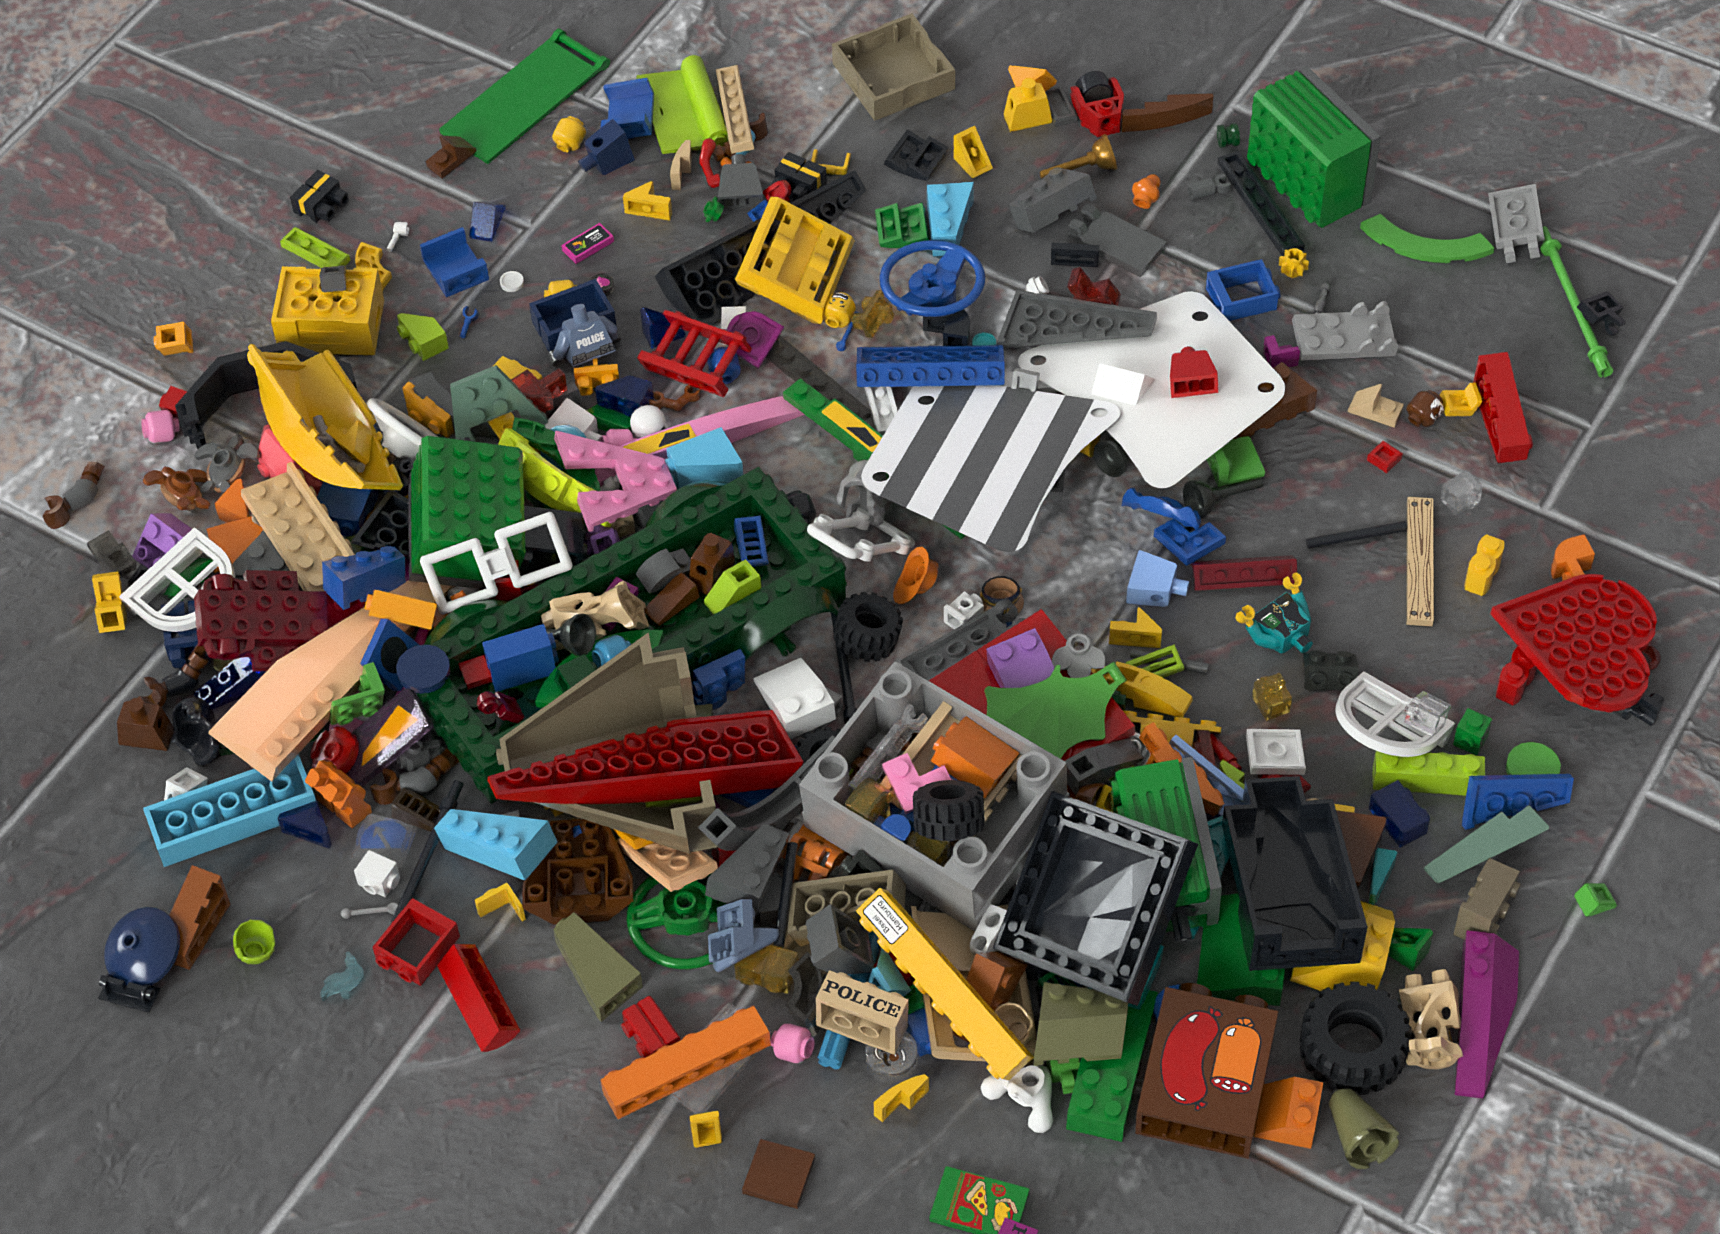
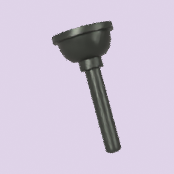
M1102 440L1094 447V459L1098 467L1105 474L1114 478L1123 475L1127 469L1130 457L1116 440Z
M1261 478L1216 489L1214 487L1211 488L1206 483L1190 480L1185 483L1183 488L1184 505L1190 506L1193 511L1199 513L1200 519H1204L1213 510L1215 503L1219 499L1262 488L1264 483Z
M575 614L558 629H546L547 634L552 632L554 640L561 642L574 655H588L594 647L596 639L595 625L593 620L586 614ZM517 629L515 630V632L522 631L525 629Z

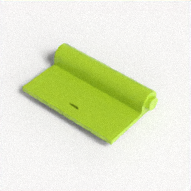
M691 55L686 57L681 63V70L636 75V79L648 78L654 90L652 126L662 154L676 153L685 140H691L692 151L701 150L702 143L707 138L713 139L716 145L720 144L721 146H723L724 142L729 141L724 117L704 62L700 56Z

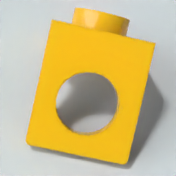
M508 883L492 888L481 897L475 899L477 913L480 917L510 903L522 922L526 920L522 904Z

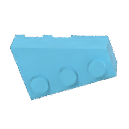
M974 182L927 185V210L931 240L946 241L960 245L965 223H967L968 214L974 201ZM932 250L933 257L943 256L947 251Z

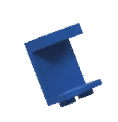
M648 78L604 85L603 89L609 99L608 119L601 120V127L614 119L626 133L627 139L652 135L654 90Z
M463 227L420 244L422 260L445 297L489 280L487 264L483 258L477 259L467 244Z

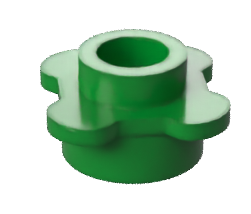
M714 197L712 202L708 201L704 207L703 213L704 217H706V222H710V220L716 222L723 212L724 205L717 202V197Z

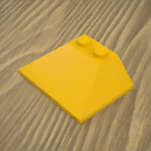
M1361 901L1368 927L1361 963L1293 968L1290 981L1319 991L1325 988L1333 990L1334 984L1342 982L1347 986L1350 985V981L1359 982V985L1367 986V983L1375 985L1377 990L1385 970L1394 930L1395 919L1393 912Z

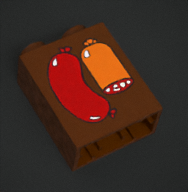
M1182 983L1178 989L1165 987L1138 1104L1135 1134L1249 1159L1275 1036L1278 1011L1268 1009L1266 1001L1252 995H1239L1235 997L1234 1001L1212 997L1210 989L1196 983Z

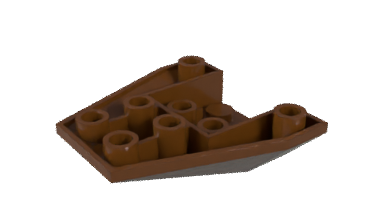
M585 819L550 821V826L557 839V843L528 878L524 880L522 889L523 909L553 925H556L561 919L567 918L573 912L584 922L609 921L633 902V877L611 829ZM579 825L582 833L573 837V828Z

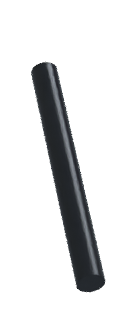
M1405 521L1308 538L1306 539V545L1310 549L1407 531V524Z
M795 842L787 843L776 929H779V937L773 944L776 948H784L798 850V844Z

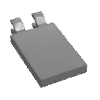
M1536 184L1488 193L1496 248H1504L1506 263L1516 262L1514 246L1528 244L1530 259L1540 257L1538 242L1544 241L1545 238Z

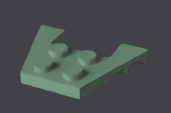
M497 365L450 384L457 440H464L465 437H469L470 441L477 442L471 430L472 427L514 410H518L523 419L541 424L548 423L546 414L543 411L541 412L533 404L532 400L527 398Z

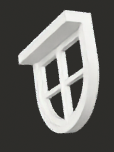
M194 527L119 597L133 615L138 614L153 627L171 632L186 631L196 628L195 612L176 617L166 616V614L187 594L194 599L198 591L195 587L217 567H219L220 574H230L234 578L235 571L226 553ZM202 553H205L213 562L190 583L187 582L179 574ZM171 582L182 589L158 612L148 605Z
M1362 672L1342 690L1335 708L1336 716L1341 726L1358 742L1376 751L1401 757L1423 755L1430 752L1437 745L1443 748L1447 744L1455 725L1453 721L1366 672ZM1351 706L1377 720V722L1368 730L1365 729L1354 718ZM1389 727L1412 741H1392L1378 735Z

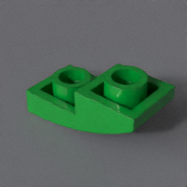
M198 558L179 575L190 583L213 560ZM209 574L202 582H200V583L203 584V582H204L206 579H208V577L210 576V574ZM171 582L163 595L172 599L182 589Z

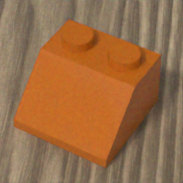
M1291 1077L1264 1084L1254 1137L1311 1149L1323 1082Z

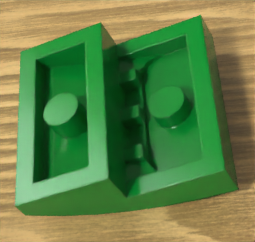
M897 203L875 209L880 247L902 248L915 242L929 240L926 211L923 203L902 209L899 208Z

